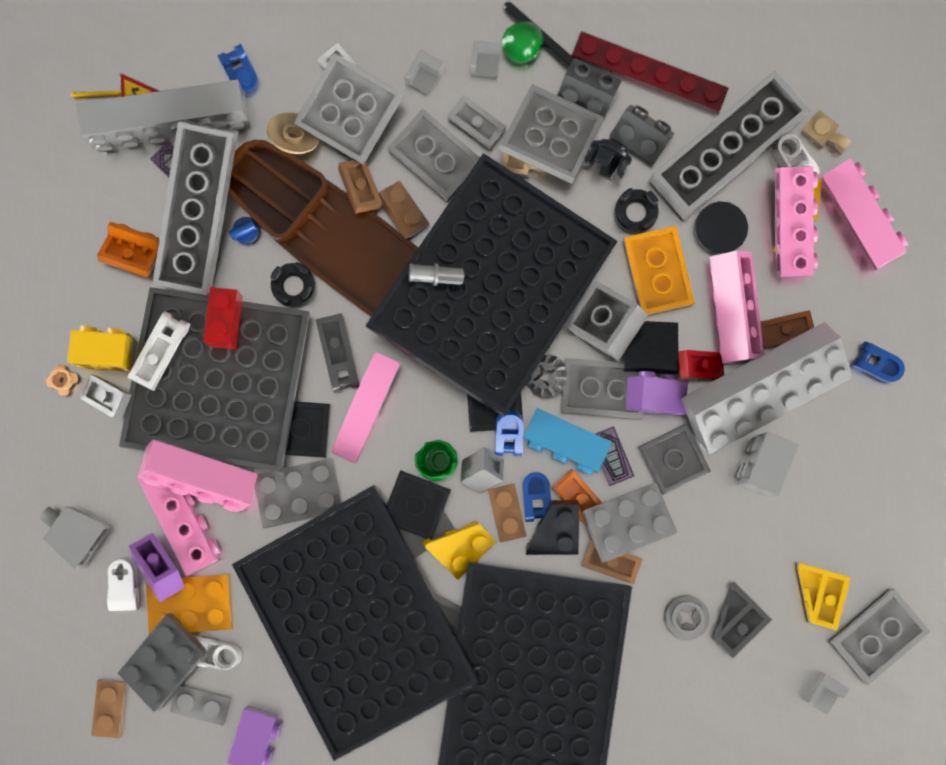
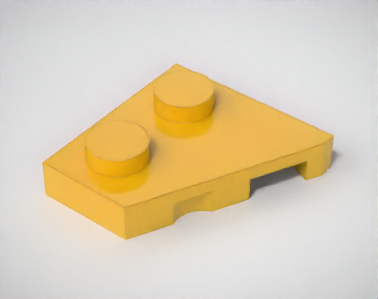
M477 521L464 525L461 529L447 531L445 536L432 541L426 539L422 544L459 580L467 572L468 561L477 562L497 541Z
M798 563L797 570L808 622L837 630L851 577Z

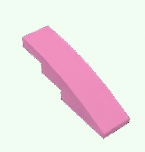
M377 352L374 353L331 451L332 453L356 464L379 416L378 413L389 392L391 383L399 369V362Z

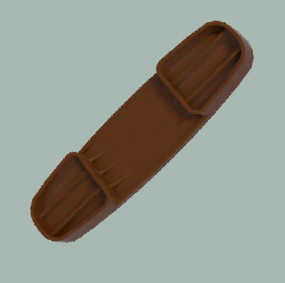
M254 139L243 143L235 150L228 191L232 199L298 262L306 266L334 291L371 317L418 247L409 239H405L399 231L373 211L355 214L348 193L325 179V176L318 170L292 154L280 150L268 141Z

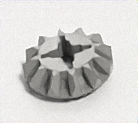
M544 355L526 385L534 394L540 397L548 398L559 394L567 382L568 374L565 364L556 356ZM543 368L548 372L553 371L548 376V383L545 380H538L543 375Z
M682 596L670 603L665 613L667 627L673 635L683 640H693L703 635L710 621L706 605L700 599L693 596ZM695 608L691 618L697 625L685 623L679 627L683 618L678 611L681 610L688 613Z

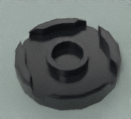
M718 201L707 205L700 211L695 221L694 233L697 242L704 250L716 255L725 254L737 250L744 243L748 235V222L746 215L739 207L730 202Z

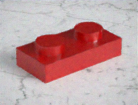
M678 351L681 379L715 381L724 376V364H722L720 352Z

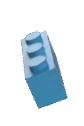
M539 408L536 409L523 437L529 440L527 446L542 452L543 448H546L553 452V458L563 463H567L568 459L578 463L577 469L589 475L593 471L599 473L612 445L611 441Z

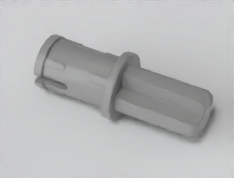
M410 263L408 279L411 282H430L435 286L437 283L461 285L464 281V271L461 268L439 267L436 263L434 266Z

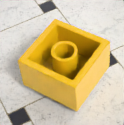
M80 326V330H71L67 363L82 369L130 373L135 364L138 341L131 338L130 333H125L122 329L108 328L107 333L97 330L96 327Z

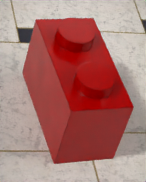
M210 287L203 339L209 347L237 350L243 296L237 289Z

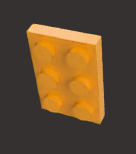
M677 226L624 237L623 241L638 303L648 315L695 304Z
M229 574L181 578L184 589L159 602L146 582L149 634L164 616L172 613L190 633L233 629Z

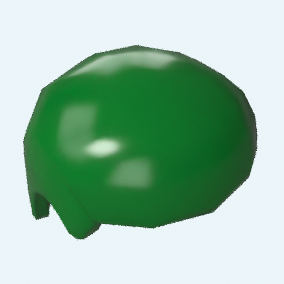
M519 21L509 26L503 34L501 45L504 55L514 63H527L539 54L544 37L540 28L533 22Z
M442 440L425 442L423 447L415 453V467L423 477L431 481L447 479L455 471L458 464L457 452L450 443Z

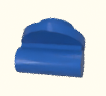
M241 217L235 221L233 228L229 230V234L233 240L236 239L241 243L248 244L255 241L258 237L259 226L254 219Z

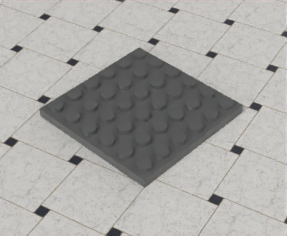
M150 287L136 360L163 312L166 311L172 314L173 318L178 321L184 320L190 323V328L182 338L154 391L131 380L129 394L132 396L126 407L119 447L145 451L147 445L152 440H156L229 465L282 473L310 312L242 301L237 350L213 348L203 341L209 296ZM167 328L164 334L171 337L174 330Z

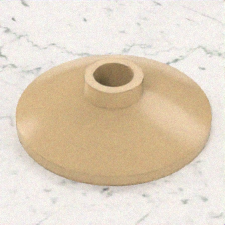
M280 113L272 117L267 125V136L273 145L282 151L292 154L308 153L317 147L320 139L294 124L299 115L298 113Z

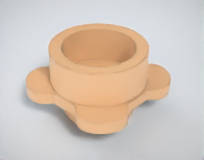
M58 364L46 379V385L58 390L59 395L67 396L70 393L69 389L74 383L78 382L79 378L76 373L66 370L65 365ZM60 378H64V382L61 383Z

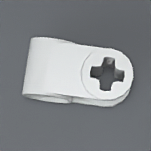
M785 135L773 146L772 155L780 167L813 166V172H817V175H819L820 170L817 163L809 155L797 136ZM782 144H788L792 148L791 155H787L782 151Z
M121 558L111 563L108 568V610H138L140 602L138 568L134 560ZM122 566L124 569H128V574L124 576L122 573H118V568Z
M193 635L209 651L197 666L228 670L241 663L243 653L238 645L206 636ZM225 649L230 650L234 655L231 664L223 661L222 653Z

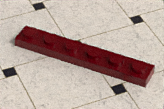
M583 31L580 32L572 52L574 58L593 67L715 114H719L729 87Z

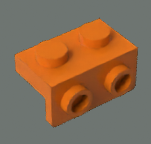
M109 222L107 226L108 235L97 254V260L149 278L156 264L160 238L149 232L132 229L125 224Z

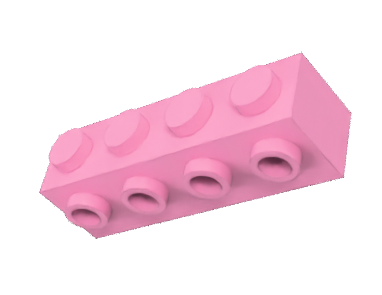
M849 159L822 175V179L876 269H879L905 254L906 250L904 247L908 243L900 231L895 233L890 224L894 220L887 208L881 210L877 200L880 199V196L874 186L868 187L863 180V177L867 175L860 163L854 164Z
M813 166L775 167L776 275L780 277L814 276V269H817L818 266L817 254L814 253V242H817L818 231L813 221V215H817L818 211L817 200L813 199V188L817 187L818 178L817 172H813Z
M733 251L710 257V273L713 280V299L716 305V325L719 331V351L722 357V364L750 362L764 354L752 252Z
M152 440L145 449L137 477L144 479V482L148 485L155 487L166 486L171 488V491L176 494H191L197 496V499L201 502L209 504L219 503L224 505L223 507L226 510L239 512L250 505L258 474Z
M137 478L185 575H192L219 561L218 554L221 553L220 548L214 538L210 539L205 531L208 529L207 522L202 514L197 515L193 507L196 504L193 495H179L172 492L169 487L162 485L159 487L146 484L144 479Z

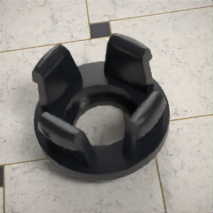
M608 139L592 141L591 151L585 157V163L587 166H591L593 162L602 164L601 175L612 179L617 171L618 177L622 179L625 175L626 167L632 162V158L623 146Z
M627 189L622 193L615 205L614 213L618 224L624 230L631 233H642L649 230L658 218V199L651 190L647 192L641 189ZM632 203L641 204L646 212L643 220L639 222L631 221L626 215L627 207Z
M299 262L287 263L281 267L277 266L271 273V291L279 303L288 307H298L308 302L315 290V280L310 270ZM296 276L302 280L303 289L299 294L289 295L285 292L284 283L289 277Z

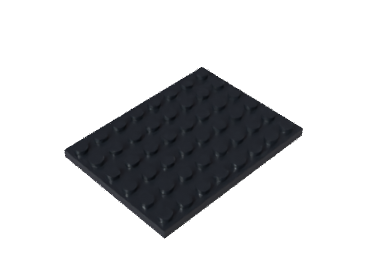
M483 153L372 314L365 327L502 417H505L618 241ZM410 263L434 266L436 263L439 267L461 268L464 271L463 284L437 283L435 286L430 282H411L408 279Z
M372 485L232 564L333 761L480 682L376 485Z
M468 561L457 638L480 682L447 700L438 765H607L632 586Z

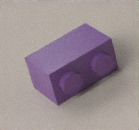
M639 372V376L628 377L626 410L663 415H686L681 398L687 395L688 382L677 381V376L661 375V378H656V373Z
M153 533L128 546L135 565L159 602L184 589L178 569Z
M246 706L243 709L227 763L232 765H269L273 753L269 746L272 739H277L281 723L277 722L279 715L252 706Z

